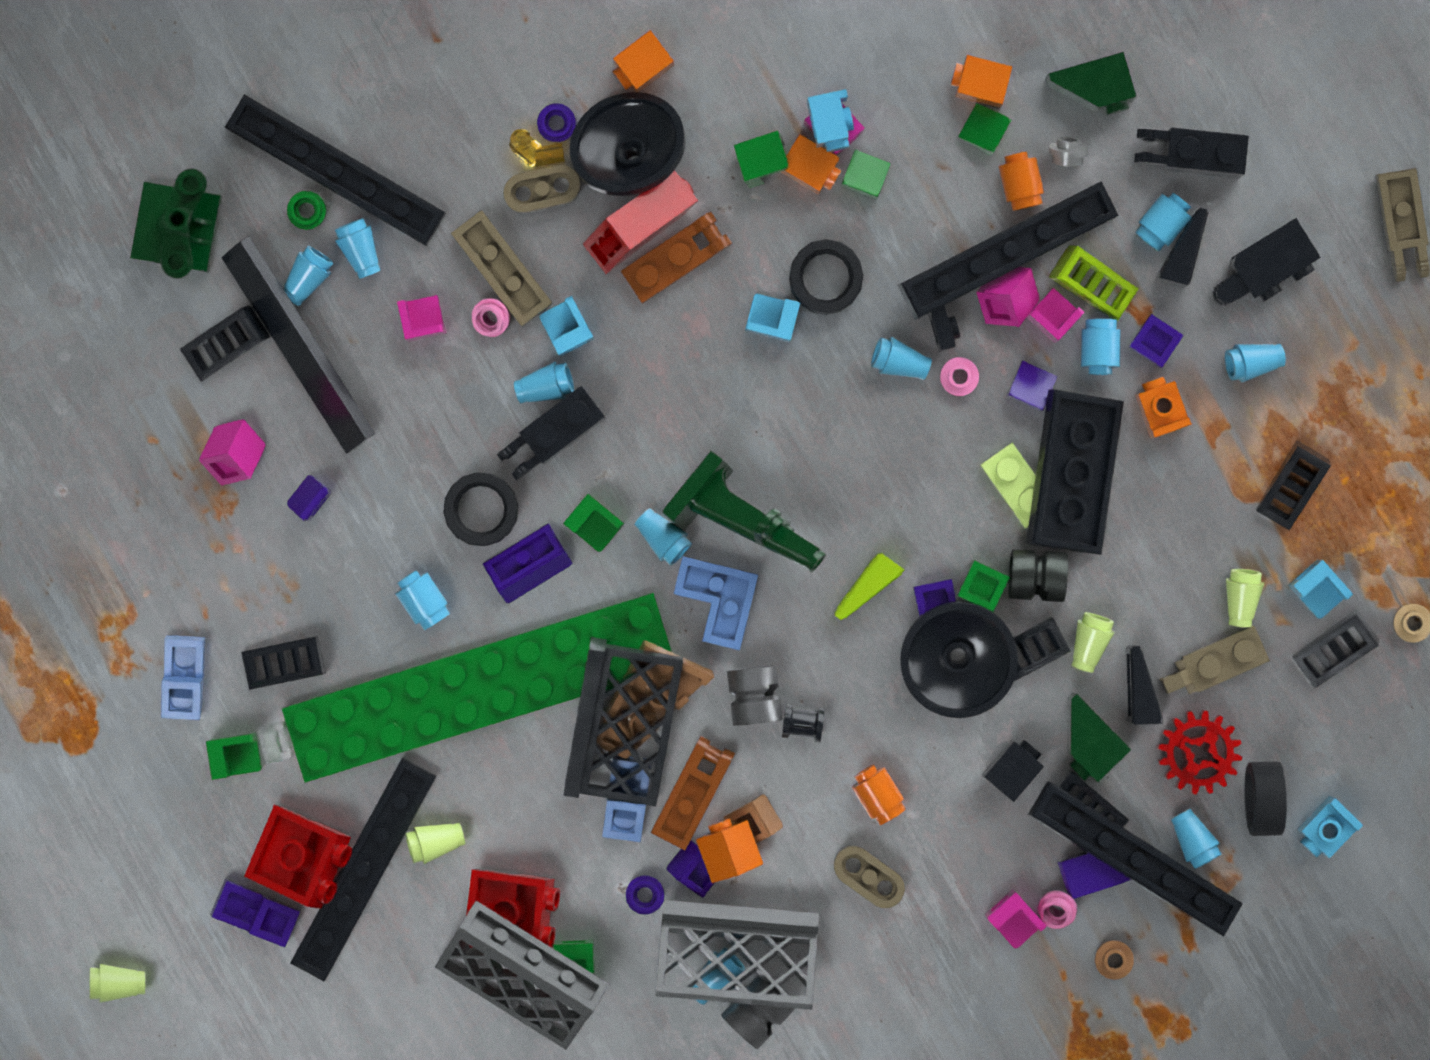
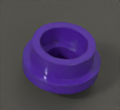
M559 103L544 107L537 119V127L542 137L554 143L564 142L569 139L576 126V119L572 110ZM553 117H561L564 120L563 128L557 131L551 129L549 126L550 120Z
M648 875L634 878L626 889L628 906L638 914L647 915L656 912L664 901L662 884L656 878ZM644 887L649 888L653 893L652 899L647 902L641 901L637 895L638 891Z

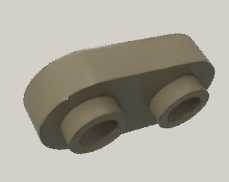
M555 165L512 176L504 186L503 195L509 208L517 213L525 214L573 202L580 193L581 182L578 174L571 167ZM558 179H565L569 183V188L567 191L559 193L554 189L555 182ZM526 187L531 191V196L526 201H520L516 197L518 189Z
M855 845L844 847L837 853L834 859V871L844 884L880 908L894 907L902 900L905 892L904 882L901 876L864 848ZM857 858L860 861V868L856 872H850L846 869L848 859ZM884 880L892 884L891 892L886 895L880 894L877 890L878 884Z

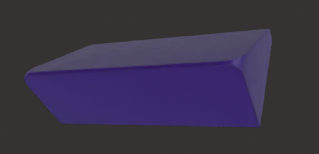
M549 523L483 563L497 591L506 603L513 602L572 565L570 557Z

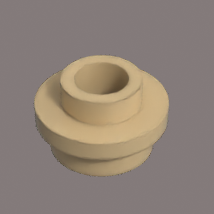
M1419 604L1402 606L1397 610L1393 618L1395 633L1406 642L1415 643L1424 640L1430 634V612ZM1411 616H1416L1420 620L1419 628L1414 631L1410 630L1407 626V620Z

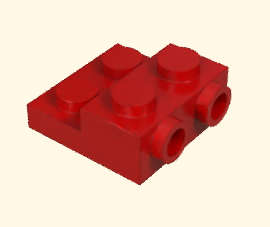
M274 805L244 877L307 907L321 909L323 904H328L335 896L337 884L333 880L338 868L346 866L351 858L352 847L348 846L351 836L321 822L312 821L285 807Z
M472 869L466 916L475 901H478L553 948L556 931L554 927L549 926L551 911L558 909L560 889L554 888L555 879Z

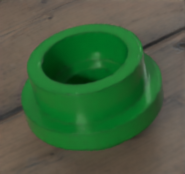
M301 191L290 199L287 206V215L291 223L297 228L312 230L320 226L324 221L326 205L318 194L311 191ZM304 204H311L314 207V213L309 218H304L300 214V209Z

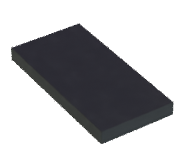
M1048 389L1026 544L1096 555L1102 554L1124 401Z

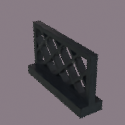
M591 637L563 796L579 798V794L656 806L683 657L606 644V639ZM612 656L629 659L636 670L619 681L610 669ZM638 661H643L647 663L641 666V664ZM657 664L672 666V678L659 687L655 685L646 672ZM641 675L652 692L634 702L624 686ZM609 678L613 685L606 689L607 680ZM669 689L668 700H666L662 693ZM619 691L629 707L612 718L603 706L604 699ZM657 697L666 709L665 715L651 724L639 708ZM634 712L645 728L628 739L617 723ZM601 714L606 719V722L600 725ZM663 725L660 737L656 729ZM611 727L623 743L605 753L597 743V736ZM650 734L659 745L658 752L644 760L633 744ZM628 749L638 762V765L621 775L610 759ZM596 751L600 758L593 762ZM656 762L655 770L653 773L649 766ZM604 763L616 778L606 786L589 784L591 772ZM643 770L652 781L650 794L633 791L627 780ZM621 785L623 789H618L616 787Z

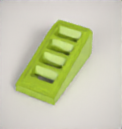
M1069 245L1049 274V278L1117 321L1138 291V288L1076 245ZM1077 261H1080L1081 263L1072 277H1068ZM1092 269L1094 273L1084 287L1081 286L1080 283L1088 270ZM1103 277L1106 278L1108 281L1098 296H1095L1093 292ZM1117 285L1121 290L1111 306H1109L1105 302Z
M876 553L833 612L834 616L839 620L847 618L901 576L905 570L884 554Z

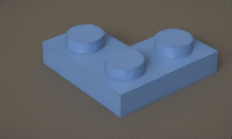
M683 556L674 594L711 603L702 641L740 650L758 574Z

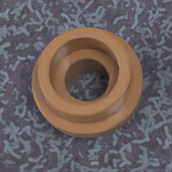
M1107 941L1096 951L1095 966L1099 973L1108 979L1117 980L1124 978L1133 968V953L1121 941ZM1113 953L1121 955L1122 962L1118 967H1110L1108 965V957Z

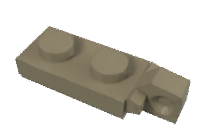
M1252 625V627L1244 628L1181 656L1182 659L1175 662L1178 671L1160 678L1165 692L1168 694L1186 687L1190 695L1194 692L1206 690L1270 660L1255 626Z

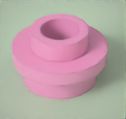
M486 298L475 305L472 311V323L480 334L496 337L505 332L509 327L510 313L501 301L494 298ZM488 311H492L496 315L497 322H493L488 318Z
M957 357L949 360L942 367L940 381L943 388L949 394L965 396L977 387L979 372L972 361L967 358ZM957 369L964 370L967 374V380L963 384H957L953 380V372Z
M1050 891L1040 899L1038 912L1046 926L1053 929H1061L1074 921L1077 915V905L1074 899L1067 893ZM1053 905L1059 906L1063 910H1057Z

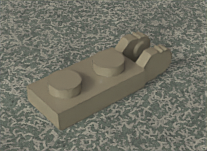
M1416 168L1375 175L1387 250L1391 252V265L1395 281L1406 280L1407 272L1402 250L1415 248V267L1419 278L1429 277L1430 268L1426 247L1429 245Z

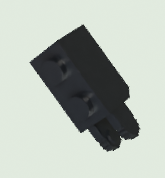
M1173 127L1168 131L1137 129L1138 139L1147 142H1165L1164 155L1151 152L1135 153L1134 162L1163 166L1164 171L1235 179L1245 175L1249 135Z
M1297 218L1231 257L1229 270L1233 275L1213 288V301L1220 304V306H1226V304L1229 305L1230 302L1233 303L1246 295L1249 301L1259 296L1263 303L1281 292L1282 289L1279 283L1290 276L1297 282L1315 271L1312 263L1321 257Z
M581 385L520 431L519 434L521 436L502 449L497 456L501 461L509 459L525 444L529 445L535 456L515 468L512 475L517 481L539 464L545 465L605 420L606 417Z

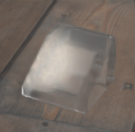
M284 720L261 725L257 728L264 760L267 764L293 758V747Z

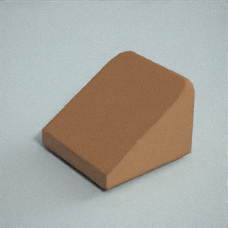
M765 794L760 795L723 817L724 820L730 818L732 825L747 820L756 844L772 836L783 827L782 822Z

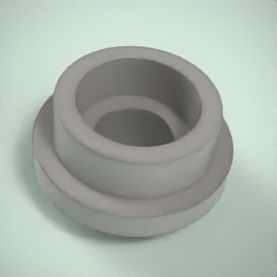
M1059 137L1057 143L1049 145V153L1052 154V162L1054 164L1080 166L1083 164V158L1088 155V147L1081 144L1079 138Z

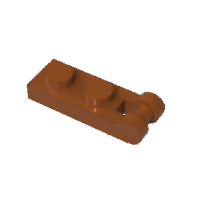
M712 211L701 216L692 224L621 270L622 275L642 304L733 244L727 234L722 235L715 223L718 220ZM701 232L709 242V245L702 250L698 248L692 239Z
M701 735L651 830L652 834L683 850H686L735 755L734 752L726 748L722 751L710 745L711 740ZM702 758L715 764L711 775L697 768Z

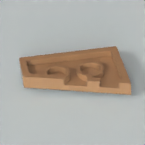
M646 640L643 641L639 650L679 656ZM683 658L674 711L676 709L680 710L701 685H707L715 677L712 670ZM638 661L641 664V666L647 663L643 661ZM632 663L624 677L636 670ZM657 664L646 672L655 685L659 687L672 678L673 667ZM641 675L624 686L634 702L652 692ZM669 689L662 693L666 700H668ZM616 691L606 710L613 718L628 708L629 705L619 691ZM657 697L639 708L651 724L663 717L666 710ZM634 712L617 723L628 739L645 728ZM603 716L600 719V725L606 722ZM611 727L597 736V743L606 751H611L623 743ZM648 734L633 744L635 749L637 750L651 735ZM628 749L618 754V756L624 759L631 755Z

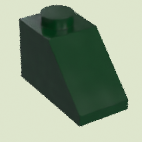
M1124 52L1048 73L1045 78L1047 86L1095 112L1105 109L1107 115L1128 110V102L1133 101L1137 97Z
M1073 692L1068 697L1067 753L1074 759L1069 766L1084 781L1091 777L1094 781L1099 782L1131 749L1077 693Z

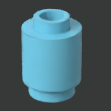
M1172 193L1169 198L1161 194L1138 222L1140 227L1135 233L1159 252L1164 245L1168 247L1191 220L1192 217L1187 213L1191 207L1175 193Z
M1085 320V329L1081 330V367L1089 368V375H1112V368L1120 367L1121 330L1117 329V320Z
M415 570L397 582L401 589L395 595L415 625L419 623L423 630L430 628L450 614L445 606L448 602L428 572L420 576L418 571Z

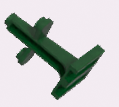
M197 169L182 171L177 176L173 187L144 182L131 259L161 264L163 272L174 279L185 277L191 270L209 273V259L212 243L215 240L216 220L222 196L205 193L207 180L202 172Z
M713 451L709 452L661 511L684 531L697 515H700L805 567L811 573L817 569L826 556L818 547L794 533V529L790 526L791 522L782 518L780 511L773 508L765 514L730 492L727 488L726 480L733 470Z

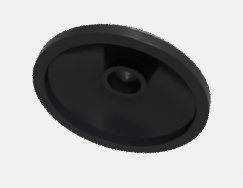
M642 92L617 94L592 106L578 121L570 140L571 161L580 179L587 186L600 193L612 196L639 194L662 183L680 163L686 143L684 126L677 111L662 98ZM633 156H638L635 159L629 160Z
M948 602L929 609L911 625L902 643L900 665L902 676L909 692L922 706L941 716L967 718L990 710L1005 697L1017 673L1018 653L1011 631L994 612L971 602ZM957 648L965 652L964 658L959 661H955L950 657L951 652Z

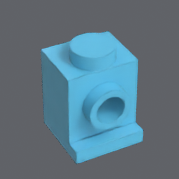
M846 89L807 98V107L816 148L825 146L827 152H834L850 147L848 131L854 130L850 108H842L841 104L847 101L848 94Z
M1328 796L1297 830L1305 836L1300 841L1301 844L1316 858L1321 853L1331 858L1363 824L1336 798ZM1327 824H1333L1336 828V832L1331 838H1326L1323 835V828Z

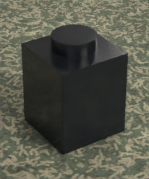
M1011 739L983 772L982 776L1010 800L1015 802L1044 768L1037 761L1042 754L1025 740L1018 745Z

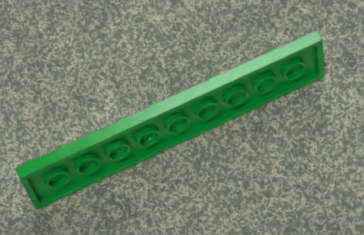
M654 593L282 708L304 783L579 698L591 637L606 639V644L639 649L643 641L646 640L672 652ZM612 656L610 669L619 681L625 676L631 662L629 659ZM609 678L607 680L606 689L613 685Z

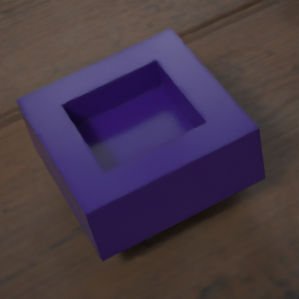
M1150 314L1129 345V348L1161 369L1184 335L1153 314Z
M952 579L913 587L919 617L935 606L956 602Z

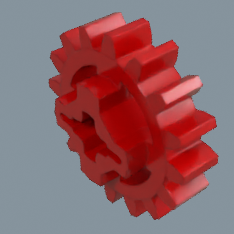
M1206 710L1201 711L1199 719L1195 718L1192 711H1186V721L1183 723L1176 717L1172 718L1175 729L1173 731L1162 729L1161 733L1168 738L1167 742L1157 744L1156 746L1157 749L1165 751V757L1158 759V764L1168 765L1170 768L1166 771L1164 777L1169 780L1176 776L1178 780L1175 787L1180 790L1187 783L1190 784V793L1197 795L1200 786H1203L1208 794L1213 793V783L1215 782L1225 788L1227 786L1224 778L1225 774L1228 773L1236 776L1238 772L1231 766L1232 762L1242 761L1243 757L1234 753L1233 748L1242 744L1241 740L1230 738V735L1235 730L1234 726L1228 725L1222 728L1223 717L1221 715H1217L1212 721H1209V713ZM1205 726L1199 735L1187 737L1182 734L1189 728ZM1218 735L1224 744V758L1219 756L1215 743L1219 738ZM1204 742V751L1214 761L1198 758L1194 762L1195 754L1190 751V748L1185 746V743L1192 746H1201ZM1174 747L1181 750L1183 757L1180 769L1175 762ZM1211 767L1217 770L1208 777L1194 778L1201 769Z

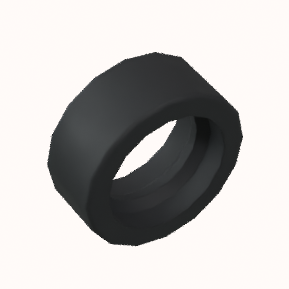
M824 239L811 242L798 252L791 264L789 282L792 294L800 302L801 306L813 313L828 315L841 312L854 302L861 291L864 275L861 262L851 248L839 241ZM818 255H834L841 259L848 269V286L835 299H817L805 288L803 281L804 268L811 259Z
M476 472L463 476L451 486L445 497L443 513L447 527L456 538L469 545L488 546L500 542L511 533L517 521L518 503L514 491L506 481L493 474ZM478 486L489 487L496 491L502 498L504 505V514L499 525L484 533L474 532L466 528L458 514L459 501L463 494L469 489Z
M1278 761L1249 762L1247 764L1244 782V802L1247 827L1252 836L1283 835L1287 815V795L1283 767Z

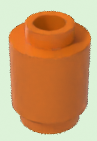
M1027 151L1005 156L1006 164L1000 165L998 168L1006 202H1011L1012 210L1016 211L1043 204L1041 194H1044L1036 157L1028 158Z
M871 765L854 776L857 783L851 788L870 818H875L879 825L889 822L906 810L902 803L904 797L885 767L877 770L874 765Z

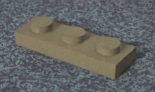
M482 210L451 233L521 327L553 304Z

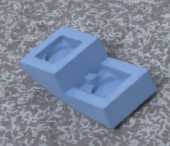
M167 635L165 637L164 677L161 685V718L201 719L206 637Z
M616 755L612 760V763L621 775L638 765V762L632 756L624 759ZM643 770L627 780L633 791L648 793L649 777ZM612 773L610 783L616 779ZM621 785L616 787L618 789H623ZM607 798L602 837L641 842L646 805Z

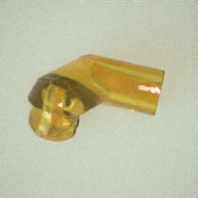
M517 129L512 132L509 143L511 151L526 165L538 167L565 162L562 143L542 146L525 129Z

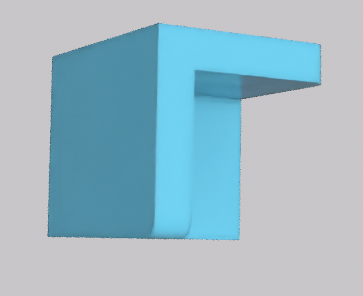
M755 294L745 331L790 342L800 302L789 299L784 301Z
M572 296L566 298L565 302L542 313L539 317L560 357L594 340Z
M1324 560L1313 562L1288 585L1315 617L1319 619L1323 618L1342 600H1348L1353 595Z

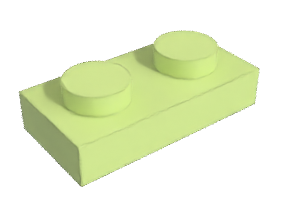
M1010 443L983 462L980 467L1022 526L1027 528L1036 475L1015 445Z

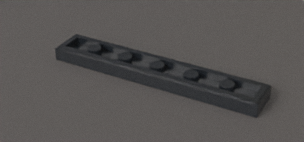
M245 94L224 127L426 247L446 214L436 206Z
M1102 181L900 283L898 287L916 320L1119 215Z
M247 237L239 241L221 257L345 453L347 454L355 450L375 435L374 430L252 239Z
M405 758L401 759L357 839L349 862L341 869L335 880L337 884L335 896L328 904H323L322 908L319 909L290 964L323 982L326 980L437 777L435 774Z
M1046 782L1028 813V816L1218 936H1225L1243 905L1242 902L1052 782Z

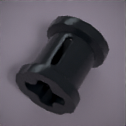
M786 703L782 738H788L790 735L810 737L814 739V742L820 743L825 708H818L817 711L793 708L792 704Z

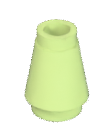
M1231 569L1230 578H1226L1229 625L1252 627V620L1254 619L1265 584L1261 581V572L1249 569Z
M1084 612L1082 620L1077 622L1073 661L1071 664L1073 667L1090 673L1094 672L1095 666H1097L1115 633L1112 630L1114 621L1098 614Z
M460 823L414 827V831L405 833L413 863L422 861L423 864H426L465 845V838Z
M100 964L99 968H90V999H99V1002L102 1003L145 994V971Z

